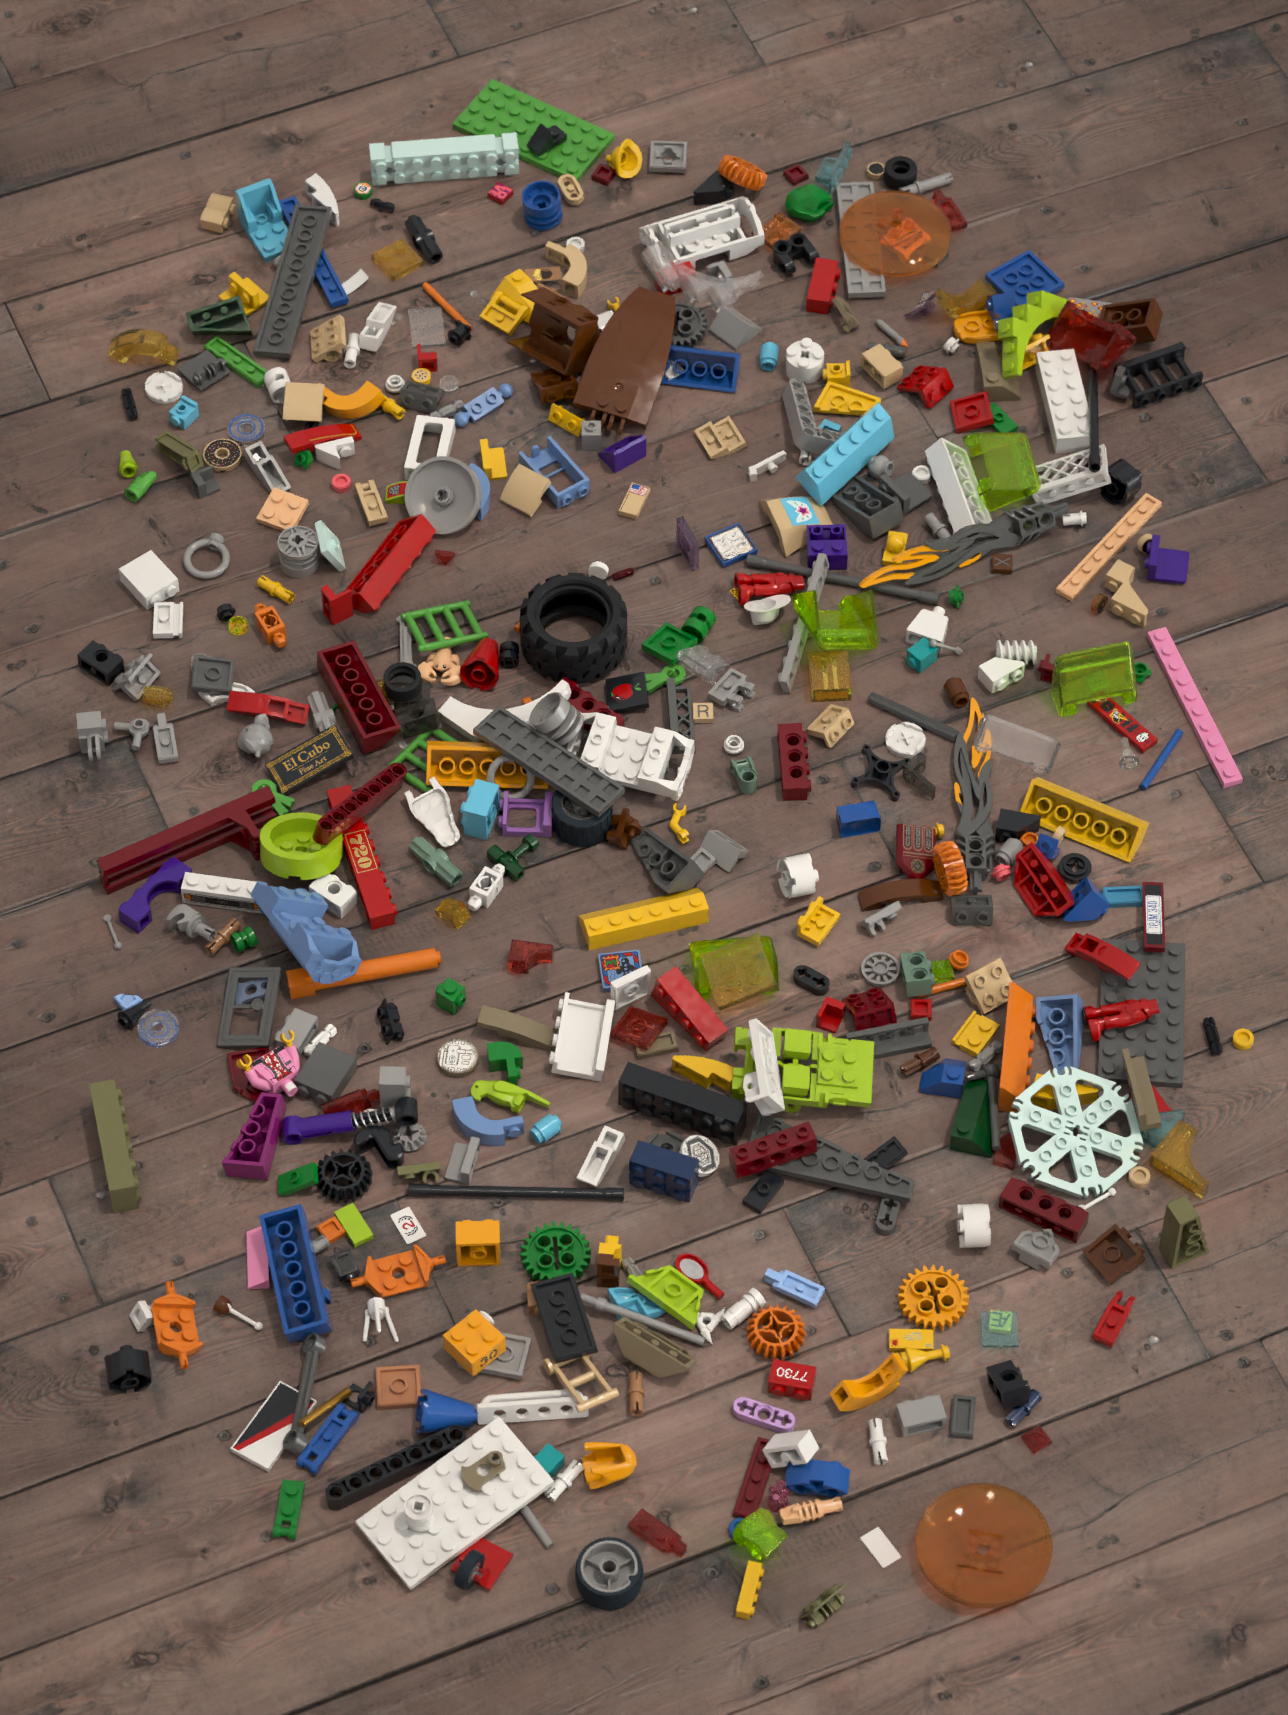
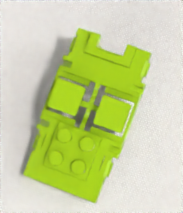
M736 1027L733 1051L737 1052L738 1049L745 1050L744 1068H733L730 1097L743 1101L745 1095L743 1089L744 1077L746 1074L756 1071V1066L751 1055V1048L753 1047L752 1041L748 1036V1028ZM772 1027L771 1032L774 1036L776 1055L779 1058L781 1051V1061H777L778 1065L783 1068L780 1081L785 1106L784 1112H797L801 1109V1106L827 1108L828 1103L839 1106L848 1105L870 1108L872 1101L874 1041L835 1039L830 1033H828L826 1038L823 1037L821 1032ZM811 1039H813L811 1061H816V1064H811L808 1066L798 1064V1060L809 1059L811 1053ZM784 1059L792 1060V1063L783 1064L782 1062H784ZM815 1069V1073H811L810 1078V1070ZM809 1084H810V1096H809V1099H808V1098H804V1096H807V1094H808Z

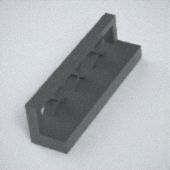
M667 678L669 729L688 739L694 740L695 746L691 685L675 686V678ZM687 692V696L683 700L676 697V693ZM681 707L688 711L684 716L677 713ZM682 723L690 727L685 732L679 729ZM675 745L672 754H684L685 748Z
M928 1017L846 1033L845 1037L849 1041L851 1039L874 1041L873 1060L932 1047V1041L928 1032Z

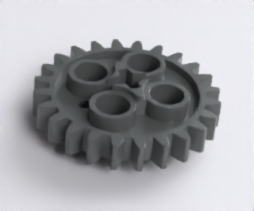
M678 299L677 303H675V322L671 345L691 347V344L696 346L697 340L702 341V336H706L707 317H705V312H701V307L695 308V303L688 305V300L681 303V300ZM679 313L678 334L674 336L676 314Z

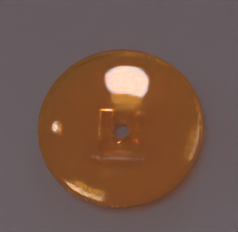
M882 191L859 199L847 209L840 223L839 237L845 253L860 267L885 276H909L930 269L945 256L951 242V227L944 212L930 200L904 191Z
M966 1484L945 1492L926 1509L917 1530L916 1553L924 1575L943 1595L971 1607L997 1608L1013 1604L1025 1598L1043 1581L1052 1558L1051 1532L1040 1510L1022 1494L997 1484ZM980 1546H986L990 1551L987 1554H981L977 1549Z

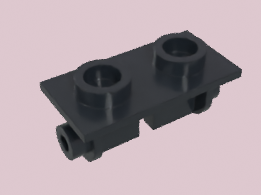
M384 998L381 1005L377 1008L376 1015L380 1020L381 1034L384 1036L386 1045H388L391 1039L402 1041L405 1034L402 1023H399L400 1016L397 1006L392 1002L387 1003L386 998Z

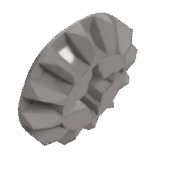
M397 1124L392 1135L394 1144L401 1143L404 1151H415L421 1148L427 1138L426 1130L422 1124H415L413 1126ZM408 1130L412 1134V1141L406 1136Z

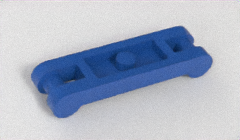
M339 1403L300 1454L296 1465L301 1468L306 1467L310 1473L317 1475L322 1465L350 1427L357 1422L360 1414L355 1410H348L346 1405ZM311 1455L317 1457L314 1461L309 1459Z

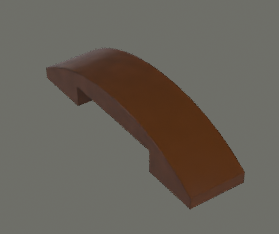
M930 879L895 880L858 892L862 912L882 909V904L896 901L922 899V903L943 900L939 881Z

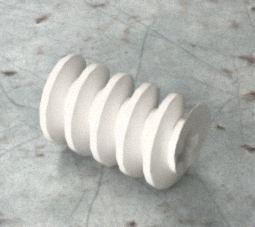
M997 640L996 657L1010 660L1016 659L1017 661L1023 659L1025 665H1028L1031 659L1033 665H1036L1037 645L1035 644L1034 646L1033 641L1029 640L1026 646L1025 641L1021 640L1018 646L1017 641L1013 640L1010 646L1009 641L1005 640L1002 646L1001 641Z

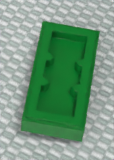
M995 402L992 403L990 406L994 424L989 426L1002 439L1018 431V425Z
M312 1162L278 1175V1194L284 1197L318 1184V1165Z

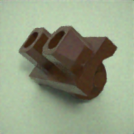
M623 808L621 814L613 815L612 826L617 828V830L608 831L606 836L610 844H618L621 850H627L629 840L633 839L636 835H640L642 832V827L638 824V820L629 815V808Z

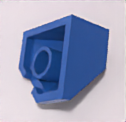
M1086 876L1071 891L1074 904L1061 915L1066 922L1096 920L1108 911L1110 905L1107 898Z
M946 1058L922 1073L919 1093L961 1099L967 1061Z

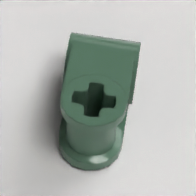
M748 755L746 758L736 761L734 759L730 760V769L739 790L746 795L755 793L757 790V772L751 756Z

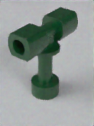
M527 834L522 838L523 844L513 852L510 850L504 852L496 844L491 846L487 850V858L495 865L498 863L503 865L505 873L515 882L524 876V868L518 864V858L527 850L532 852L539 847L537 839L532 834Z

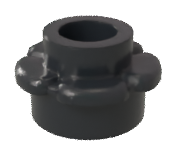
M222 604L217 608V617L220 620L229 621L234 617L236 610L231 604Z

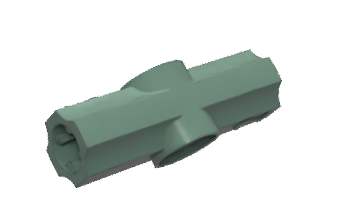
M416 837L412 840V843L409 845V851L422 861L428 873L431 875L436 874L450 887H455L460 883L463 873L450 862L449 857L442 849L436 850L423 837Z

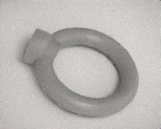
M211 533L208 539L195 541L188 546L183 556V563L186 570L192 576L200 579H212L226 571L230 563V553L223 544L225 542L224 537L218 533ZM208 546L211 550H219L222 554V562L219 567L212 571L196 569L191 563V556L197 549Z
M505 755L496 758L488 768L487 782L496 784L495 773L498 767L503 763L514 761ZM525 769L527 782L524 788L517 793L509 794V798H525L533 789L535 775ZM500 790V799H504V792Z

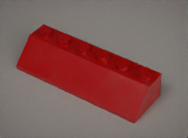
M422 514L399 520L345 589L351 590L354 610L363 614L377 611L381 607L380 603L391 594L392 587L401 581L402 574L412 567L411 563L422 554L423 547L432 541V536L436 530Z

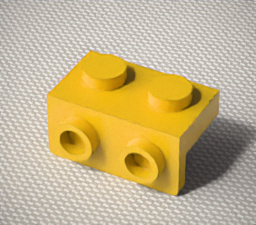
M819 896L815 902L812 901L810 903L807 913L799 917L796 923L798 927L797 936L819 947L839 921L840 913L823 905V898Z

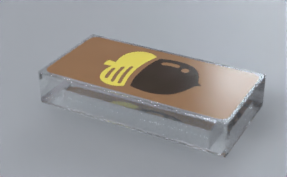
M561 266L524 269V273L536 286L540 282L545 286L562 284Z

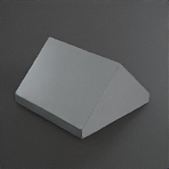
M723 306L709 328L711 334L735 351L762 331L761 327L736 309Z

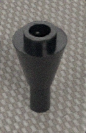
M145 999L139 1005L118 1012V1023L123 1028L132 1029L143 1014V1011L152 1005L151 1001Z

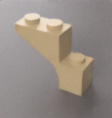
M1118 559L1105 578L1104 587L1112 592H1116L1111 598L1109 611L1144 628L1147 623L1148 609L1130 585L1134 579L1135 567Z

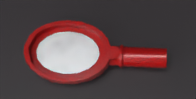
M689 1253L680 1254L676 1258V1270L694 1283L703 1285L704 1289H707L718 1300L723 1298L725 1293L708 1279L709 1270L702 1259Z

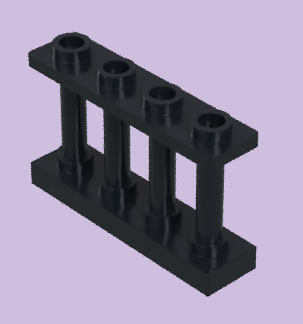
M1183 342L1114 365L1113 378L1118 366L1126 368L1124 375L1127 376L1126 382L1134 393L1132 406L1136 409L1200 387L1202 385L1203 373L1201 371L1191 372L1184 362L1185 345ZM1177 363L1185 377L1175 379L1167 365ZM1160 369L1168 382L1158 385L1150 371ZM1140 374L1143 375L1151 388L1141 391L1133 377Z

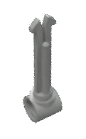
M399 616L396 618V623H400V662L411 663L416 666L412 661L411 630L407 623L404 626V621ZM409 676L396 677L397 685L414 683V679Z

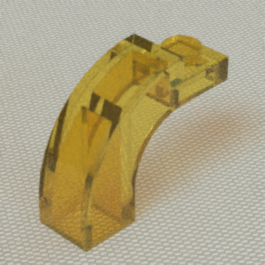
M980 278L971 288L963 293L952 295L939 288L934 294L938 298L937 303L950 318L958 319V316L963 313L984 310L986 308V300H988L987 296L998 293L989 282Z
M133 329L122 332L111 340L108 355L125 363L135 355L146 354L173 366L177 362L179 349L166 342L167 336L162 333L146 329Z

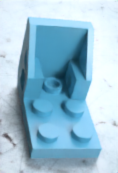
M268 178L236 190L237 210L241 226L264 262L274 260L282 253L288 228L283 222L282 209L272 181Z

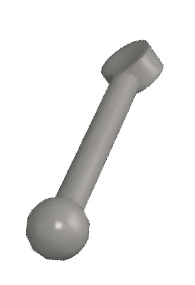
M934 639L929 642L931 647L944 648L954 651L958 655H961L963 652L959 647L954 648L944 645Z
M107 914L103 919L108 924L115 942L114 948L121 949L122 943L117 939L111 923L112 917Z

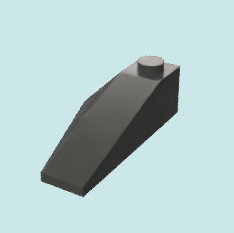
M645 826L642 828L641 834L636 835L631 840L654 883L668 894L690 890L704 876V872L695 861Z

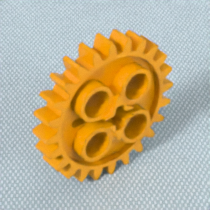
M924 1265L922 1272L916 1268L914 1275L908 1273L907 1279L902 1280V1286H899L900 1294H898V1301H900L899 1309H903V1316L909 1315L908 1322L916 1321V1328L923 1324V1329L931 1326L933 1332H935L936 1326H939L944 1331V1325L952 1328L953 1321L959 1323L960 1317L965 1316V1310H968L967 1302H969V1295H967L968 1287H964V1280L958 1281L959 1274L951 1275L952 1269L943 1272V1266L936 1270L935 1266L932 1265L931 1270H928ZM928 1282L931 1283L933 1296H930L931 1289ZM934 1300L937 1301L936 1308L939 1314L936 1313Z

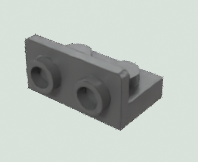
M407 381L400 390L399 406L432 413L437 410V402L442 398L444 389Z
M992 895L950 896L952 925L993 924Z

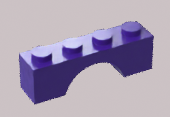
M175 857L164 862L160 869L154 875H151L141 888L135 890L133 896L127 902L125 901L118 909L120 922L139 934L152 921L151 909L149 907L151 901L158 895L167 892L180 894L185 872L192 873V869Z

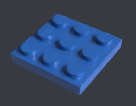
M1030 250L985 274V280L999 293L1014 292L1016 306L1027 304V293L1043 290L1055 294L1064 289L1065 284Z

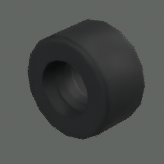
M896 156L885 163L884 182L890 189L899 191L900 187L911 185L917 180V165L912 159L905 156Z

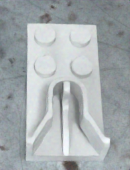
M756 1018L749 1020L750 1029H748V1036L752 1041L753 1047L751 1048V1055L755 1061L756 1071L745 1075L743 1089L745 1091V1100L748 1103L755 1102L760 1113L763 1116H768L784 1111L785 1106L774 1036Z

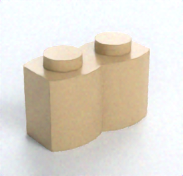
M212 193L200 219L201 229L223 233L225 228L228 229L230 217L236 212L234 198Z

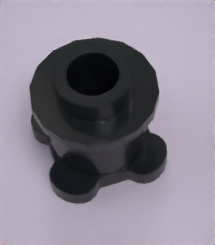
M457 320L455 322L456 327L448 331V339L452 344L461 346L465 338L467 340L472 338L470 334L471 327Z

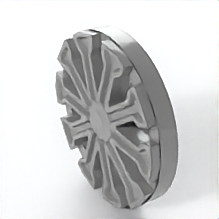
M871 953L865 957L861 964V974L864 980L874 987H888L899 978L900 964L889 953Z

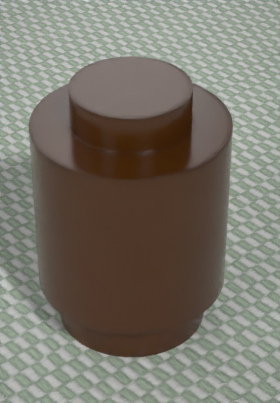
M956 677L949 678L943 688L951 704L955 707L965 706L969 702V693L962 679Z

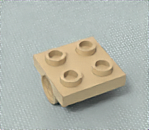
M340 314L310 331L312 360L316 363L323 359L328 362H336L342 358V349L346 347L345 320Z
M996 958L963 977L967 984L965 988L969 1000L978 1006L981 1014H985L1008 1001L1009 984L1012 980L1001 958Z

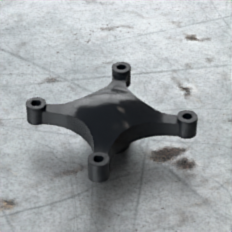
M864 744L861 753L867 757L868 769L861 776L852 778L851 787L857 788L859 784L863 783L874 784L886 789L890 793L892 801H898L900 792L895 788L893 778L900 769L909 768L911 760L904 758L901 761L890 762L881 759L872 752L870 745Z

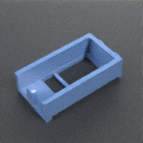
M551 436L547 437V448L540 451V448L534 445L531 448V456L528 458L522 451L518 452L519 464L542 475L540 472L542 469L557 462L561 468L544 476L546 478H550L565 470L573 479L575 484L559 493L551 484L545 491V494L553 501L557 509L570 504L580 497H584L590 492L589 478Z

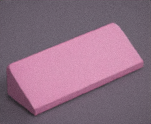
M260 1226L246 1232L248 1290L270 1288L269 1261Z

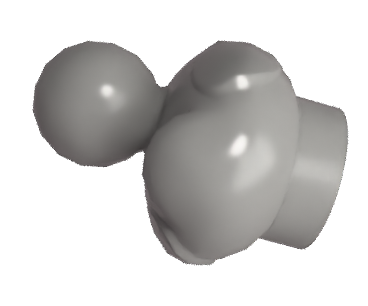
M884 455L874 456L866 464L869 472L877 479L885 473L891 476L894 470L893 462L889 461Z

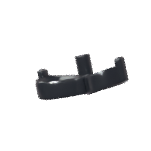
M371 199L370 205L380 206V212H382L383 208L391 210L392 213L394 212L395 205L393 203L383 202L381 199Z

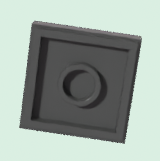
M195 655L191 691L229 696L232 689L235 660Z

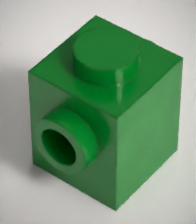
M449 977L444 983H440L435 991L437 1006L454 1015L466 1002L465 987Z

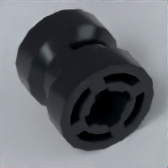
M513 641L501 643L499 650L501 654L499 656L500 666L506 669L517 667L519 664V645Z

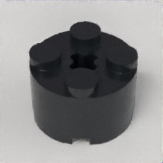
M1120 458L1108 466L1111 484L1101 486L1102 491L1100 494L1110 504H1124L1140 491L1141 472Z
M124 1345L120 1347V1351L104 1357L107 1382L111 1391L123 1394L127 1393L126 1389L134 1388V1392H138L151 1385L152 1374L148 1351L133 1349L131 1345Z

